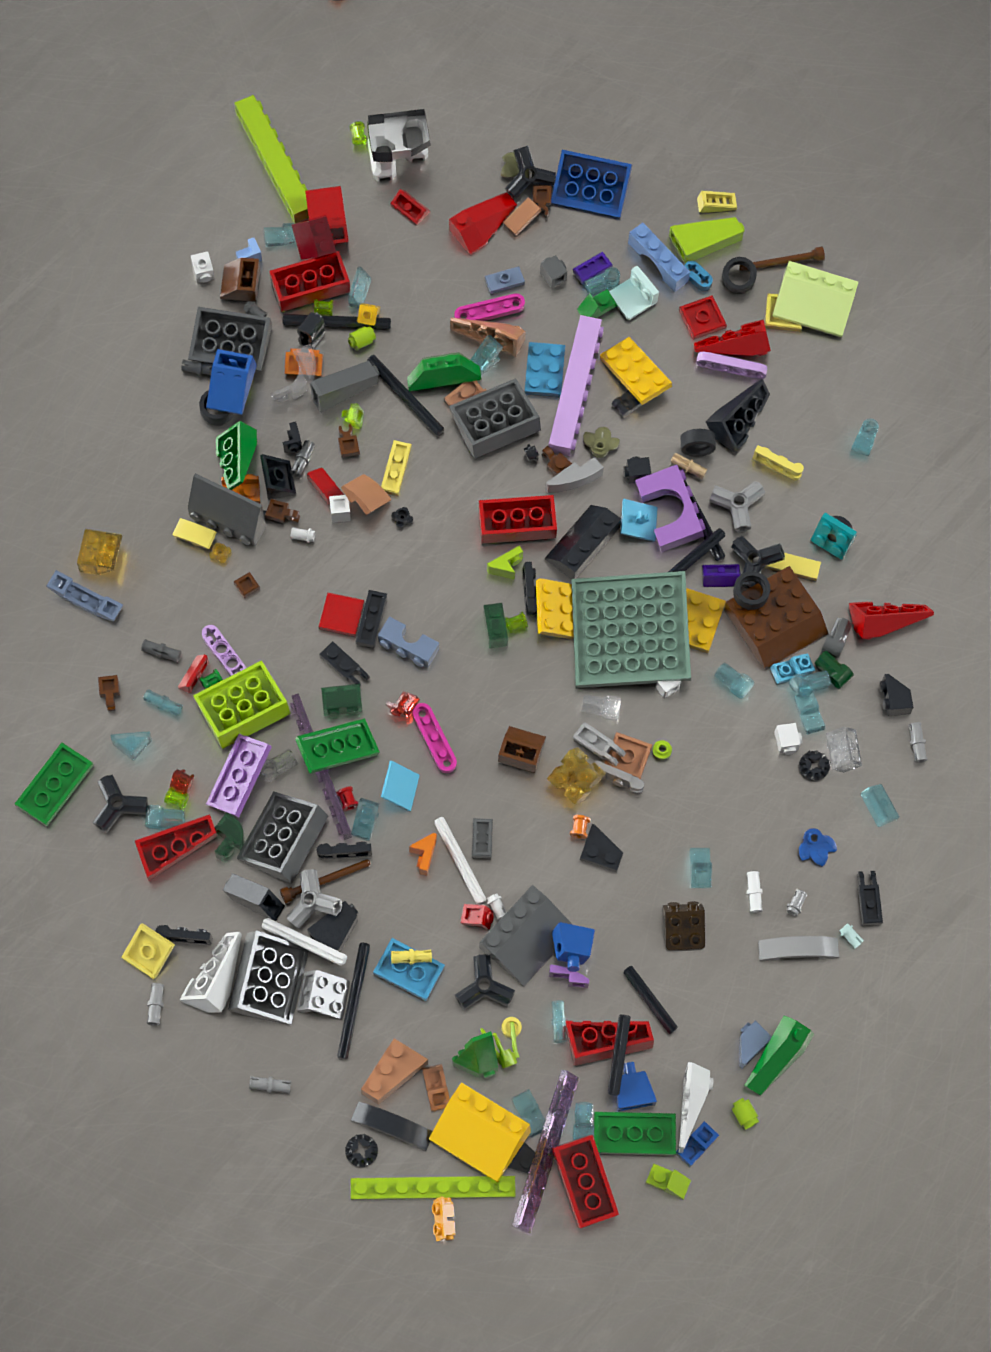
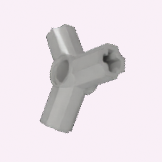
M756 481L741 492L736 493L715 485L709 502L730 509L735 531L746 532L751 529L748 507L763 497L765 491L762 485ZM738 501L743 505H736L734 502Z
M304 870L299 874L302 888L300 902L290 911L287 919L297 928H300L315 911L337 916L342 909V899L321 894L317 870Z

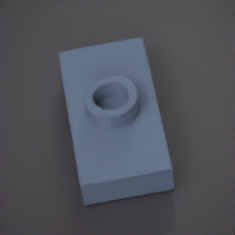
M519 266L485 276L490 294L525 285V280Z

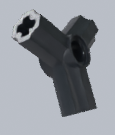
M529 146L513 150L519 173L504 188L510 196L517 199L530 183L551 186L553 188L556 172L534 167ZM526 169L532 172L530 179L525 177Z
M740 536L733 541L731 546L746 562L743 573L750 571L761 573L765 566L785 560V553L780 543L757 550L746 538ZM759 557L758 561L753 563L754 558ZM747 581L742 586L751 588L758 583Z
M113 774L106 775L97 781L107 801V804L93 821V824L100 830L107 833L119 816L124 813L146 815L148 797L122 795ZM114 802H122L119 807H113Z
M490 955L473 956L475 981L455 994L459 1005L465 1010L483 997H488L508 1007L515 990L492 979ZM481 982H487L490 985V987L486 990H482L479 987V984Z

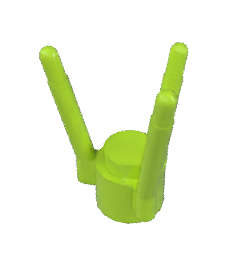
M514 1022L510 1023L513 1052L510 1049L504 1050L497 1034L493 1033L500 1051L498 1053L495 1048L499 1065L501 1064L502 1069L517 1064L516 1058L520 1057L517 1051ZM483 1028L480 1029L482 1034L486 1033Z

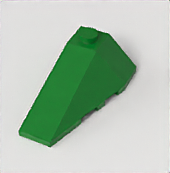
M242 421L237 422L216 437V455L221 460L219 464L224 469L223 477L227 488L230 490L243 483L257 446V429Z
M784 1015L744 1086L762 1095L805 1052L814 1036L812 1030L797 1020Z
M491 1031L471 1038L464 1045L465 1049L458 1051L459 1057L456 1055L452 1058L454 1067L478 1078L483 1076L484 1079L496 1075L495 1072L498 1071L497 1056Z

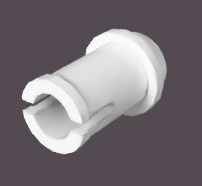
M292 528L291 539L307 541V543L314 542L315 531L311 528L308 530Z
M496 893L487 898V904L491 906L496 919L499 920L507 911L501 901L502 897Z

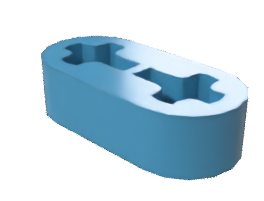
M688 261L684 265L688 270L695 269V272L690 271L689 281L699 290L708 291L712 287V276L697 262ZM701 280H702V281L707 280L708 282L702 284V283H701Z

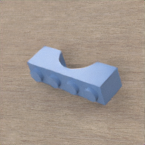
M641 223L629 232L628 244L639 255L644 254L656 264L663 281L674 292L688 283L690 271L644 223Z

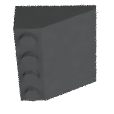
M198 307L188 360L213 364L217 349L252 355L257 364L255 371H261L272 329L271 319L263 316Z
M516 378L449 406L466 446L474 459L541 431L540 416Z
M196 473L194 474L188 502L190 517L196 521L201 520L212 529L218 528L229 537L239 538L246 545L256 546L266 529L262 505Z
M273 791L237 859L277 879L293 883L328 815L317 804Z
M532 885L480 941L479 948L487 955H490L492 960L524 987L555 953L552 930L559 922L572 923L548 897Z
M257 930L247 933L228 1010L249 1017L291 1025L309 950L290 941Z

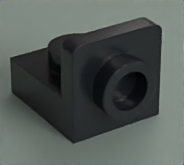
M296 421L289 423L290 430H287L289 440L282 442L285 453H295L302 448Z

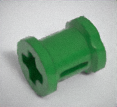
M214 669L213 673L206 677L199 678L204 689L223 680L217 669Z

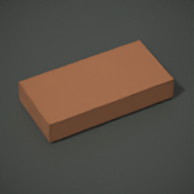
M528 197L503 224L517 236L542 210Z

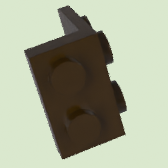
M690 901L687 904L670 902L668 905H663L666 948L668 950L704 948L705 910L703 905L696 901Z

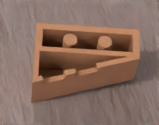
M394 1038L361 1088L362 1095L379 1105L398 1090L401 1085L414 1077L417 1072L428 1065V1059Z

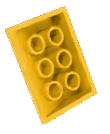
M461 1082L445 1107L429 1140L498 1182L531 1133L529 1123Z

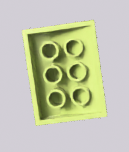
M789 261L772 317L842 337L855 297L858 281Z

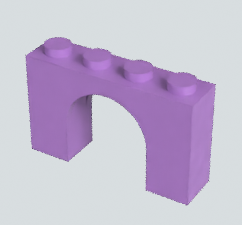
M678 465L635 480L643 503L663 495H673L684 504L683 512L675 522L654 530L662 552L704 537L703 530L706 529L703 520H698L696 515L699 513L696 502H691L692 491L690 486H685L684 480L687 479L683 469L679 470Z

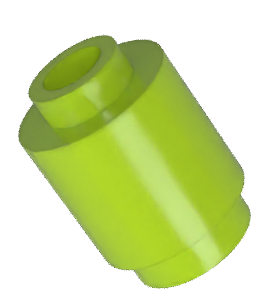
M364 326L350 333L347 340L351 348L359 350L373 343V340H376V335L370 326Z
M741 1098L733 1103L734 1107L731 1110L740 1126H743L745 1130L759 1123L757 1118L759 1116L749 1099L745 1101L744 1098Z

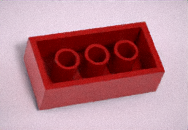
M339 251L269 271L270 281L281 312L351 292L350 280Z
M554 495L479 500L478 510L482 544L554 539L557 536Z
M587 1135L552 1147L577 1226L583 1228L619 1215L593 1135Z

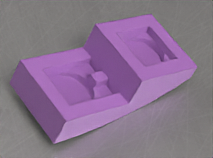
M550 965L549 977L569 979L568 987L588 988L589 979L579 972L568 971L566 967Z

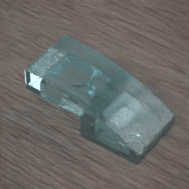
M283 223L282 227H264L265 247L296 243L291 226L294 223Z
M813 691L794 696L806 734L825 730V723L819 712V705Z
M529 1089L511 1098L520 1118L530 1124L531 1133L529 1135L531 1138L549 1129V1125Z

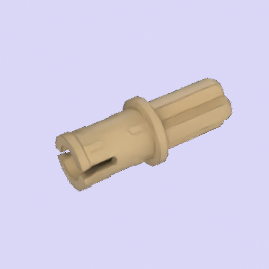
M677 453L671 459V463L678 465V467L686 470V473L689 472L700 479H703L708 470L693 462V459L690 461Z

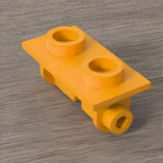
M441 1196L433 1200L434 1203L432 1204V1213L435 1218L433 1233L436 1236V1242L443 1239L447 1241L454 1240L455 1222L447 1221V1217H454L453 1202L451 1198H443Z

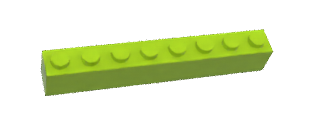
M252 95L234 102L235 112L293 222L298 223L309 218L305 194L307 188L304 183L301 184L298 171L293 169L290 156H286L285 147L282 142L278 141V134L275 128H271L268 115H264L260 100L257 101L255 96Z

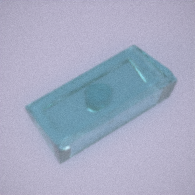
M362 267L357 268L348 296L349 306L359 308L360 304L365 302L371 283V277Z
M882 784L868 787L861 793V797L878 827L900 818Z

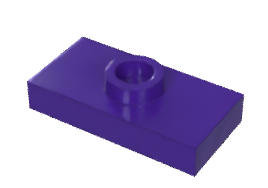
M601 252L573 268V273L581 284L584 285L612 269L613 264L604 252Z

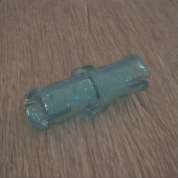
M150 689L144 694V701L158 706L159 710H166L175 716H179L182 712L183 705L170 700L166 695L161 696Z
M556 1000V1003L555 1001L551 1002L553 1013L551 1025H553L554 1042L562 1043V1040L563 1042L567 1041L565 1021L567 1019L564 1013V1001Z

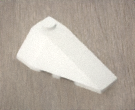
M240 932L225 934L212 951L213 957L206 964L203 963L200 967L201 973L196 979L192 978L180 998L181 1002L207 1013L222 1012L231 992L242 937Z
M688 1062L684 1073L678 1153H683L708 1092L713 1089V1078H710V1071L692 1062Z

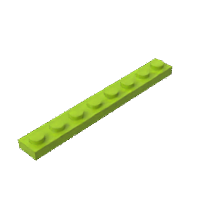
M488 1176L351 1178V1200L437 1199L441 1196L451 1199L516 1197L515 1176H501L498 1182Z

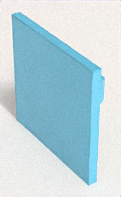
M623 499L620 534L655 542L656 535L654 530L657 525L658 507Z
M390 761L381 798L407 811H411L420 775L394 761Z

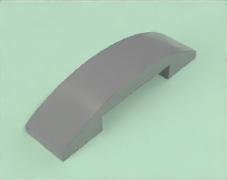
M795 936L758 941L760 961L819 957V959L839 958L838 938Z

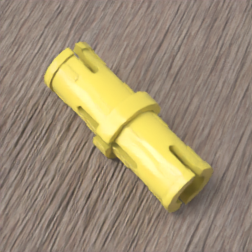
M409 949V951H391V964L409 963L414 965V963L420 962L432 963L431 950Z

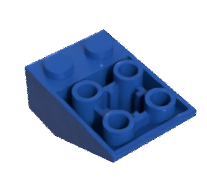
M217 349L212 365L207 409L239 415L243 414L257 367L252 355Z

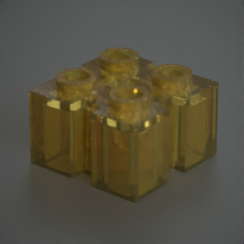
M578 747L569 750L560 761L564 765L556 767L547 778L557 789L564 788L566 790L564 795L575 805L583 802L592 791L589 787L597 785L606 774L596 763L589 764L587 762L589 757Z

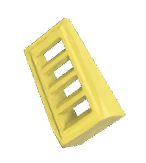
M701 191L697 198L700 213L737 209L735 193Z

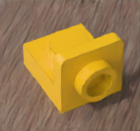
M360 304L357 322L374 326L381 306Z

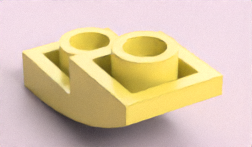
M180 518L173 536L189 541L196 546L210 549L217 532Z

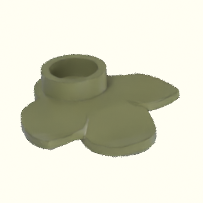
M509 152L502 156L503 161L506 163L501 170L502 177H515L519 173L514 153ZM526 169V170H525V177L528 178V179H529V169Z
M599 427L595 433L585 432L583 435L584 444L590 447L593 456L597 458L605 457L609 451L617 449L620 443V439L611 438V432L607 427Z

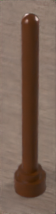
M823 246L815 247L814 250L808 253L756 261L753 264L758 269L787 264L789 261L798 262L813 259V261L819 262L825 260ZM739 265L740 271L748 270L747 267Z
M366 859L318 878L319 886L367 868L371 862ZM301 885L295 888L284 887L280 889L284 903L292 902L296 895L302 893Z

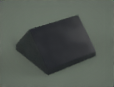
M265 454L260 455L268 500L296 495L293 475L290 473V461Z

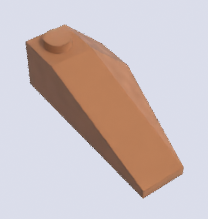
M451 318L450 320L451 330L514 357L517 356L525 341L526 331L519 326Z

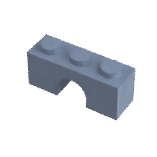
M389 616L378 634L380 645L386 649L391 648L403 658L408 657L420 667L425 666L428 668L439 651V642L424 634L415 643L406 642L403 639L406 633V625Z

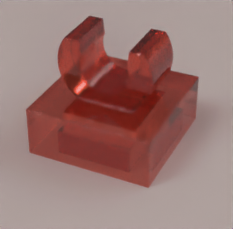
M176 769L172 775L170 787L187 795L190 792L194 774L189 776L185 773V769L181 771Z

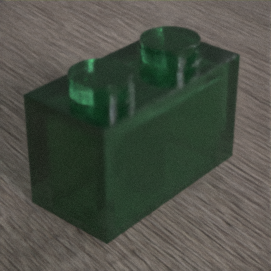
M503 604L483 605V616L489 648L508 646V633Z
M360 684L321 688L324 716L337 717L339 714L357 715L359 712H362Z

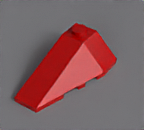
M764 319L741 325V329L737 331L727 330L721 337L711 336L695 342V352L751 356L766 355L771 349Z

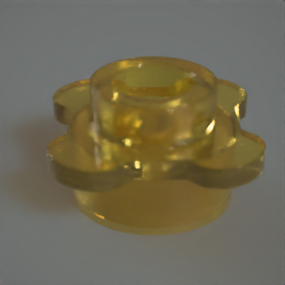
M215 543L209 556L211 559L219 560L220 563H225L228 554L231 553V548L221 543Z

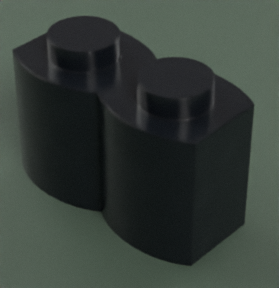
M310 312L297 329L299 344L308 350H314L325 335L324 318L320 314Z

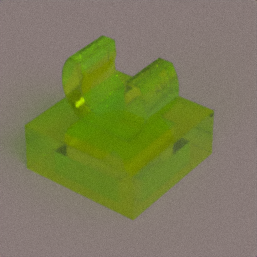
M351 403L350 410H343L341 417L345 418V422L351 423L354 428H361L364 411L358 403Z

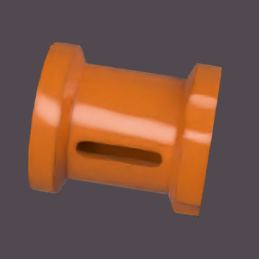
M574 815L573 830L570 831V836L577 839H586V830L588 823H590V818L584 815Z

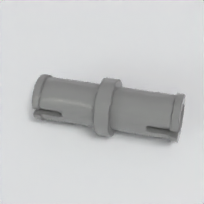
M921 722L909 724L912 739L910 744L913 746L915 762L927 761L924 745L926 740L923 739Z
M151 984L150 1001L147 1003L149 1007L148 1025H160V1013L164 1005L162 1002L163 984Z
M270 1076L269 1078L250 1077L249 1089L266 1090L267 1093H271V1091L290 1093L291 1080H278Z

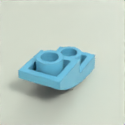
M808 653L794 656L789 661L773 664L770 667L777 684L797 679L815 671Z

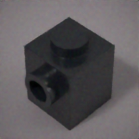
M635 456L627 459L626 466H623L624 478L627 477L628 484L636 483L635 480L652 474L649 457L640 458Z

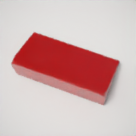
M402 189L398 191L390 203L416 225L430 213L428 208Z
M322 467L307 473V479L328 505H330V496L344 495Z
M207 655L196 656L180 682L179 689L189 694L192 692L209 664Z

